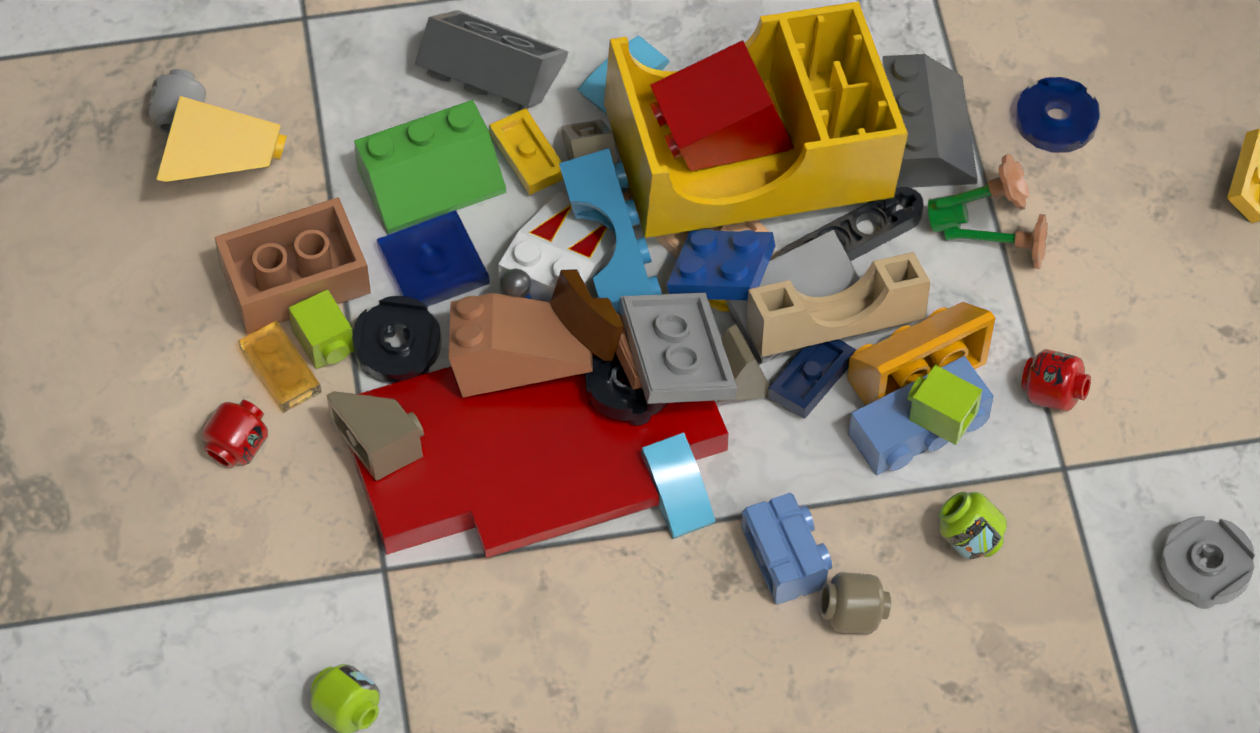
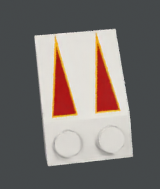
M558 191L518 231L498 264L500 293L504 294L500 285L503 274L510 269L518 268L530 276L531 286L529 293L532 299L550 302L560 271L577 269L593 298L597 292L593 277L610 262L616 247V237L607 227L598 222L576 219L569 196Z

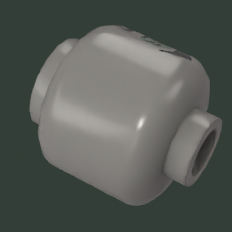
M182 69L170 70L168 75H161L153 81L148 116L156 123V128L160 131L170 132L179 96L205 103L206 89L200 82L194 79L193 73Z

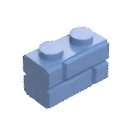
M791 493L772 498L767 503L763 501L746 507L742 511L741 529L775 604L779 605L797 599L800 595L805 596L822 590L823 585L827 582L828 570L832 569V561L825 544L817 545L811 532L814 531L815 527L808 507L806 505L799 507L794 495Z

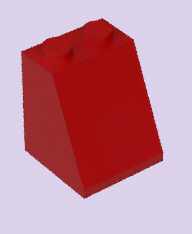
M743 40L650 84L657 100L650 104L654 116L660 127L668 124L671 131L670 134L664 136L674 159L683 156L690 171L787 152L794 148Z

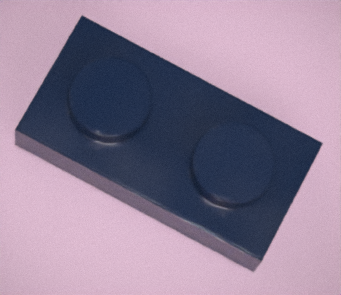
M839 339L804 347L768 388L769 398L805 419L847 371L850 356L853 355L856 349Z

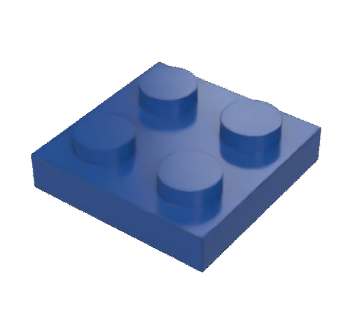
M710 229L690 231L667 282L668 293H706L707 298L713 300L748 301V289L760 286L775 249L773 232H755L752 230L713 231Z

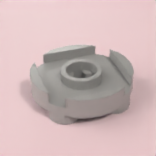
M1198 516L1182 521L1169 533L1160 560V567L1169 585L1179 595L1190 600L1198 608L1209 609L1215 604H1224L1236 599L1246 590L1253 574L1255 554L1250 539L1237 525L1221 518L1218 523L1212 520H1204L1205 516ZM1202 553L1206 557L1214 554L1218 558L1215 564L1216 568L1202 566L1199 563L1200 557L1198 554Z

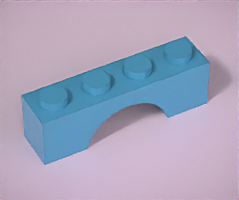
M608 148L559 163L575 218L598 222L607 227L616 237V247L610 262L593 277L598 298H609L616 313L620 314L618 310L620 296L661 295L657 276L647 277L644 264L652 262L645 237L636 239L632 227L640 224L634 200L625 201L621 188L629 186L622 161L613 164Z

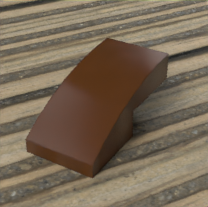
M577 269L561 270L550 301L551 307L563 325L582 345L602 360L612 361L624 326L609 298H592Z

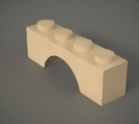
M911 252L873 261L866 273L855 284L830 296L812 297L804 295L795 289L790 280L748 289L746 328L761 357L923 320L926 319L930 280L915 253Z

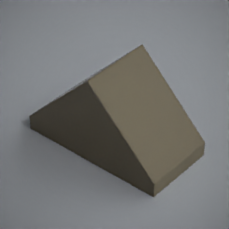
M735 324L725 331L721 340L738 389L735 399L717 400V402L768 398L770 384Z

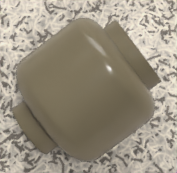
M839 572L832 578L830 583L826 582L822 587L820 614L822 619L828 620L830 627L837 632L871 634L878 629L881 620L888 619L890 615V593L883 590L880 579L874 575Z

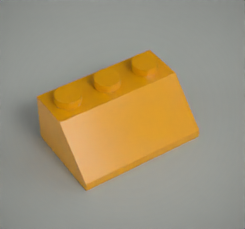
M965 302L950 308H939L931 313L926 320L912 327L910 325L902 326L894 331L889 338L875 345L866 344L857 349L849 359L847 380L866 406L914 382L918 377L929 374L935 365L943 367L965 356L972 367L977 369L987 364L996 317L989 310Z

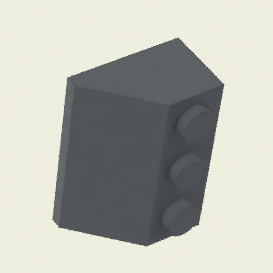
M456 10L428 18L415 64L428 69L427 75L441 81H451V78L465 83L464 89L471 93L482 96L492 93L502 97V104L514 109L523 110L526 107L543 101L567 60L569 51Z
M926 54L883 56L882 65L908 132L896 188L977 184L978 178L963 77Z

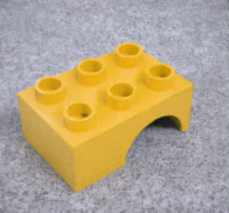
M859 1L760 16L755 31L745 42V45L794 148L787 152L690 171L683 156L674 159L664 138L665 135L671 133L669 126L666 124L660 127L650 107L651 103L657 101L650 84L677 71L657 70L638 62L629 51L627 36L610 39L604 106L612 132L614 133V139L645 238L894 198L908 132Z

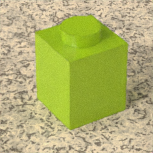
M328 289L289 307L292 331L315 369L327 364H336L355 351L352 327Z
M935 365L926 379L921 376L917 378L908 394L907 400L912 402L909 420L957 445L978 414L983 390Z

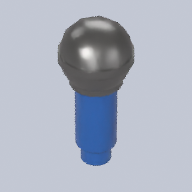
M514 268L503 274L500 285L505 295L532 299L529 293L531 279L525 271Z

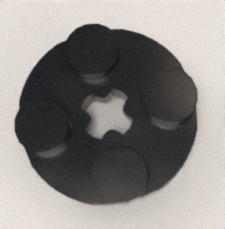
M389 296L379 300V305L372 307L368 312L365 309L359 315L353 328V346L360 366L366 374L387 382L404 381L427 374L429 368L438 359L442 345L440 325L437 319L428 311L427 306L421 301L407 296ZM396 331H402L404 339L408 341L400 347H392L391 343L385 341L386 337H394Z
M616 352L612 361H604L596 355L592 357L593 372L585 373L587 401L590 406L601 414L638 426L649 422L652 415L660 412L668 404H647L643 388L632 389L631 385L622 384L620 380H628Z

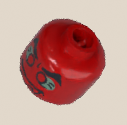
M1044 349L1036 357H1030L1027 360L1022 374L1021 386L1023 391H1027L1031 403L1068 412L1077 404L1078 400L1084 401L1087 398L1091 386V376L1085 374V366L1081 358Z
M244 399L239 404L233 402L221 403L202 429V439L206 443L203 450L214 460L228 468H233L236 464H249L268 438V428L261 420L264 416L263 411Z

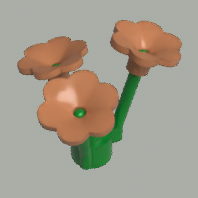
M1010 154L1002 156V164L998 167L1000 177L989 180L988 185L957 195L928 200L931 228L934 233L944 231L947 241L962 238L1015 244V248L1030 249L1034 269L1041 268L1046 251L1048 231L1046 214H1039L1038 221L1032 232L1017 231L1016 234L961 229V224L968 223L969 221L966 203L992 195L994 198L1006 195L1007 199L1013 201L1018 209H1025L1026 198L1029 197V188L1024 180V171L1018 161L1015 162Z

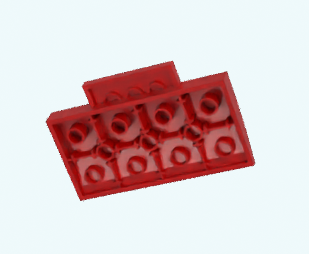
M452 366L358 394L395 399L407 414L413 412L424 431V436L420 438L423 457L375 481L349 447L386 555L475 528L486 558L658 506L659 496L641 456L642 448L684 433L696 461L728 451L729 433L715 400L668 403L660 412L652 415L649 422L635 426L627 421L609 418L589 405L585 373L463 397ZM620 380L624 385H631L629 380Z

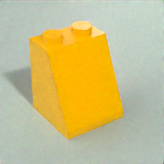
M179 96L156 180L168 182L269 167L272 158L281 160L287 135L279 133L280 124Z

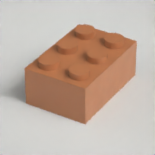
M339 197L215 237L220 266L247 334L290 320L289 307L327 289L337 304L371 293L368 266Z

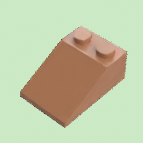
M490 293L480 296H467L450 303L448 358L463 397L593 372L592 352L582 345L563 325L551 307L550 302Z

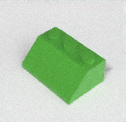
M474 100L354 140L357 170L387 234L507 193L490 133Z

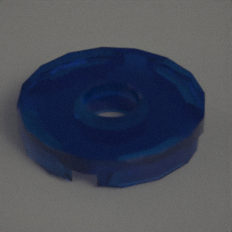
M1046 77L1038 80L1036 85L1030 88L1028 86L1022 91L1015 111L1016 126L1023 138L1036 148L1051 153H1069L1083 148L1094 138L1100 121L1099 103L1095 96L1092 98L1087 93V88L1080 82L1065 77ZM1052 109H1060L1066 112L1068 117L1065 119H1054L1047 112Z

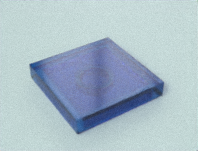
M456 210L376 239L378 250L400 295L417 299L427 307L490 284L489 274Z

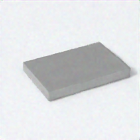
M832 230L769 261L759 287L790 280L795 289L800 293L812 297H824L849 288L860 278L836 233ZM725 300L759 365L785 353L781 352L761 357L746 328L748 301Z
M706 293L620 296L618 310L647 404L735 399L738 388Z

